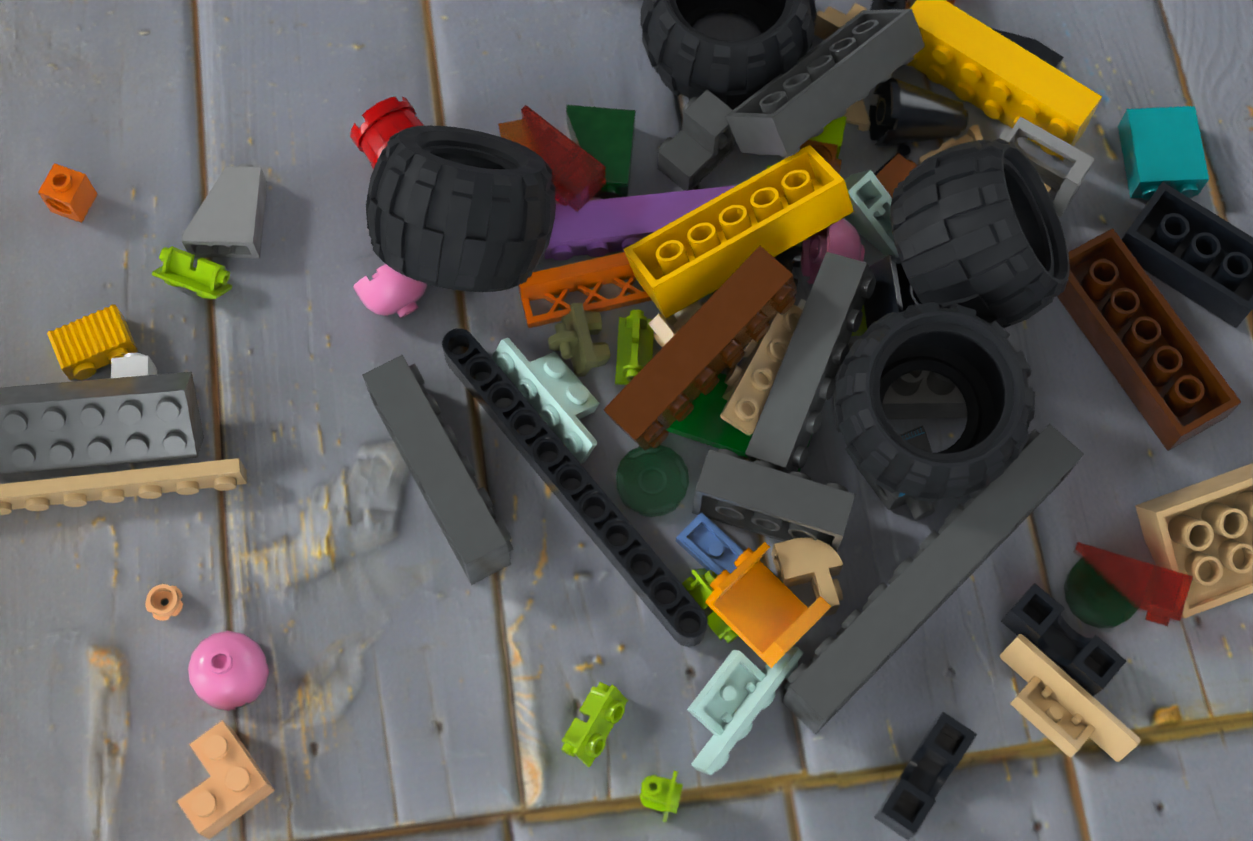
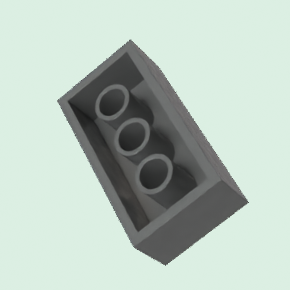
M709 449L695 490L692 513L699 515L702 512L709 519L780 541L801 537H810L814 540L819 539L830 545L837 552L845 533L856 494L848 492L846 487L837 483H827L824 485L811 481L810 476L801 472L792 471L785 473L776 470L772 464L765 461L755 460L750 462L740 459L736 453L730 450L718 449L714 451Z

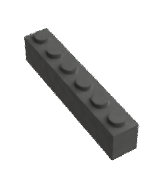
M826 252L745 452V455L752 462L755 460L765 461L772 464L776 470L785 473L797 472L799 468H803L809 454L808 443L812 434H816L821 426V411L825 401L829 400L834 393L836 383L834 378L839 365H842L849 353L848 343L852 332L858 331L862 322L863 314L861 310L866 298L869 299L875 289L876 279L868 263Z

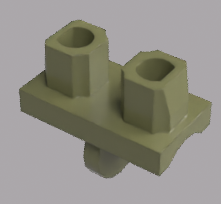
M581 302L570 305L571 312L562 317L561 323L555 324L556 334L548 338V345L551 350L561 351L563 359L571 358L574 374L577 377L586 376L591 368L605 365L611 357L608 344L606 342L592 343L590 336L598 335L602 330L600 312L584 311Z

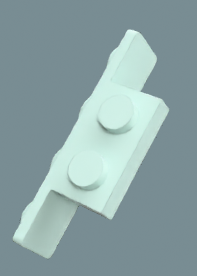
M509 338L502 339L491 358L579 463H584L597 445V440L579 419L594 413L600 403L555 351L529 362Z
M793 646L772 668L767 664L762 671L741 651L733 650L687 709L713 733V736L691 764L697 771L712 775L726 764L729 759L730 750L738 740L743 739L750 732L753 725L752 721L761 710L772 703L777 688L798 667V660L803 655V651Z

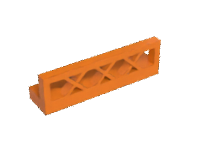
M625 252L532 272L531 277H528L526 282L518 285L528 328L561 321L563 316L571 312L570 305L564 302L570 292L579 291L588 296L583 303L584 311L603 312L652 300L645 291L642 292L632 286L636 278ZM610 283L622 289L619 295L612 299H607L598 294L603 285ZM544 298L553 304L548 313L533 316L530 301Z

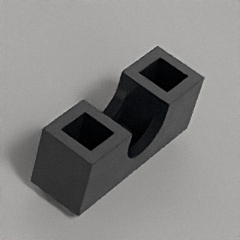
M1034 583L1001 622L1017 636L1019 634L1024 635L1089 694L1095 696L1104 689L1126 663V660L1097 635L1087 638L1073 630L1062 617V611L1065 608Z
M942 712L931 725L874 818L906 840L916 835L935 804V798L943 784L959 765L977 734Z

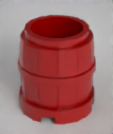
M396 96L378 102L363 113L362 116L365 122L359 128L354 124L351 128L350 137L357 148L365 153L374 170L381 151L387 147V143L392 135L410 127L424 126V124L416 116L413 106L406 97H402V101L399 102Z

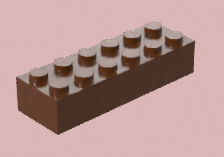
M1113 228L1068 252L1070 264L1069 277L1064 292L1060 293L1057 297L1167 451L1224 420L1241 403L1240 399Z
M760 245L603 409L605 413L645 452L650 447L653 449L657 448L667 438L669 434L667 429L676 419L679 422L683 421L694 409L692 402L701 393L707 395L716 387L720 381L717 376L727 366L731 369L739 363L745 355L743 349L753 339L757 342L768 332L771 327L769 324L770 320L777 313L783 315L792 307L796 301L794 295L797 293L794 275Z

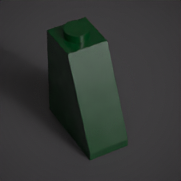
M567 105V130L593 197L601 199L628 197L635 133V110Z

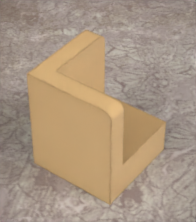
M854 3L847 15L832 7H827L824 12L818 10L814 35L825 40L860 12L867 9Z

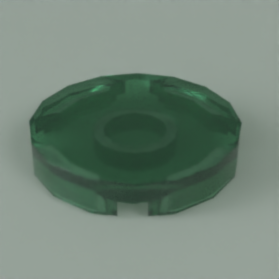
M662 445L655 449L650 446L646 451L640 446L630 450L620 461L616 472V488L621 501L629 509L631 508L633 511L639 512L640 515L646 517L664 516L674 511L685 498L689 487L688 468L682 457L671 448Z
M1098 553L1097 555L1081 558L1068 572L1064 583L1065 600L1072 613L1083 623L1096 628H1114L1127 622L1139 609L1142 588L1141 586L1139 587L1138 576L1134 568L1122 558L1109 553Z

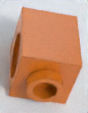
M56 163L53 164L38 191L50 212L80 223L83 222L98 195L86 174Z

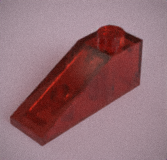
M525 105L521 109L523 129L533 151L541 156L553 171L552 182L555 185V199L561 205H569L578 212L606 184L605 166Z
M1080 542L1075 544L1073 552L1137 611L1147 613L1146 621L1168 627L1169 621H1180L1193 576Z

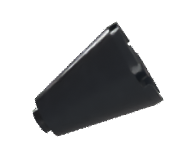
M893 77L877 84L873 94L879 96L877 105H870L869 135L872 141H877L876 146L885 147L957 137L967 127L968 112L964 109V105L961 102Z

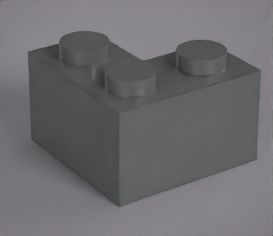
M708 90L700 97L690 99L682 111L683 124L681 131L674 138L668 137L658 149V170L684 191L693 190L734 150L735 137L726 119V115L733 110Z

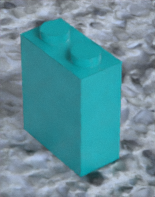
M1195 106L1134 108L1126 110L1118 125V132L1130 199L1143 198L1149 201L1162 182L1188 198L1198 196L1208 182L1209 175Z

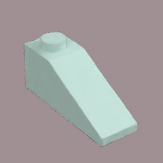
M871 169L850 175L845 180L854 212L844 217V219L852 224L857 232L883 255L899 257L890 220L892 197Z

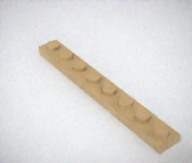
M235 458L0 484V515H7L13 509L22 508L30 511H44L49 509L50 505L64 504L68 507H81L86 505L87 501L96 500L106 503L122 502L124 497L132 496L155 499L161 497L162 493L169 492L192 495L198 493L199 489L205 488L228 491L235 489L236 485L247 484V470L241 460Z

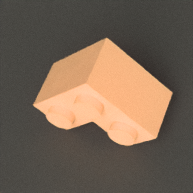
M222 720L189 744L210 777L177 802L197 832L210 840L273 793L275 789L233 729Z

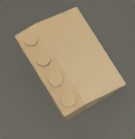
M1253 463L1135 505L1144 540L1182 618L1185 619L1253 593Z

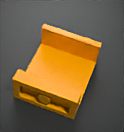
M764 542L755 551L748 547L734 561L733 564L737 568L731 574L725 569L713 580L709 586L714 591L705 603L772 668L815 625L831 606L820 596L808 608L760 561L770 548Z

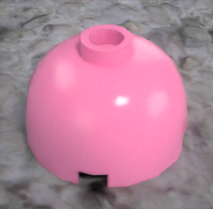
M842 218L838 222L812 235L810 239L804 240L802 242L801 255L803 276L810 277V280L807 281L809 284H814L826 252L863 261L865 248L861 244L856 228Z
M385 264L376 269L377 272L372 275V280L369 281L367 276H365L353 286L359 299L373 313L382 316L397 313L399 318H403L419 308L416 302L424 295L427 284L409 278Z
M232 631L213 633L202 640L192 652L188 665L190 684L197 696L211 707L226 711L236 709L235 707L243 706L246 703L250 704L256 700L265 688L269 675L266 656L258 643L245 634Z

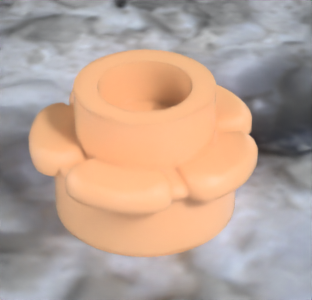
M157 585L147 595L146 609L148 612H152L153 618L156 620L166 621L170 616H177L183 608V602L181 601L183 594L174 585ZM167 599L168 604L163 606L162 601Z

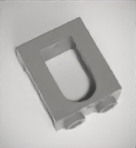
M1020 116L1014 127L1011 128L1007 125L999 138L1008 141L1020 149L1030 160L1042 181L1057 193L1053 204L1058 217H1061L1080 188L1095 158ZM1026 137L1032 139L1075 164L1066 176L1022 150L1017 142V138Z

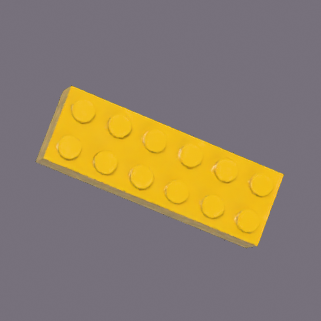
M916 0L910 9L914 13L925 47L914 55V59L906 64L907 66H912L919 70L932 82L943 85L954 92L959 99L970 102L981 109L989 118L997 119L1006 126L1008 125L1013 128L1021 116L1072 146L1077 143L1085 132L1102 96L946 0ZM1029 139L1033 143L1040 146L1045 153L1052 156H1056L1062 161L1065 159L1064 157L1046 148L1045 146L1037 143L1032 139Z
M808 145L796 154L781 160L623 250L636 280L666 319L719 289L760 245L769 254L776 257L853 213L854 210L845 180L811 145Z

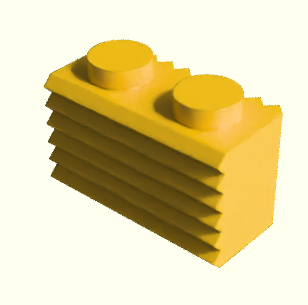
M111 304L110 307H104L103 310H97L96 313H90L89 316H83L82 319H76L75 322H70L68 325H63L61 328H56L54 331L47 333L60 367L70 381L75 378L77 380L88 379L96 373V369L111 364V358L123 357L127 353L138 352L126 320L115 304Z

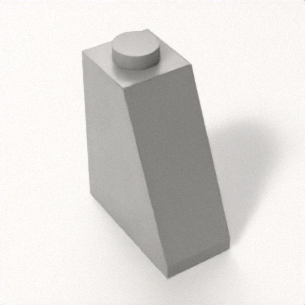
M240 164L224 168L182 235V243L188 253L194 254L195 257L260 258L267 193V181L261 167Z

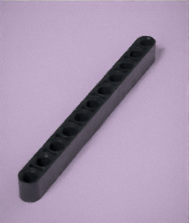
M461 328L449 331L442 341L445 360L449 368L675 641L686 647L699 644L704 638L707 627V616L704 610L475 337L467 330ZM458 346L468 348L465 353L460 355L452 353V350ZM479 372L490 374V377L484 381L473 379ZM501 398H508L513 401L506 408H500L495 405ZM528 424L535 428L528 435L517 432V429L522 425ZM546 451L555 452L558 455L552 462H544L539 459V456ZM574 478L580 481L581 485L574 490H568L562 486V483L567 479ZM590 506H599L604 510V513L597 518H592L585 514V510ZM620 533L626 536L628 541L622 546H614L608 542V538L613 534ZM643 561L648 563L652 569L645 575H639L632 571L631 566L636 562ZM660 590H669L676 598L669 604H663L655 598V594ZM686 618H691L698 622L700 628L694 633H686L680 628L679 623Z

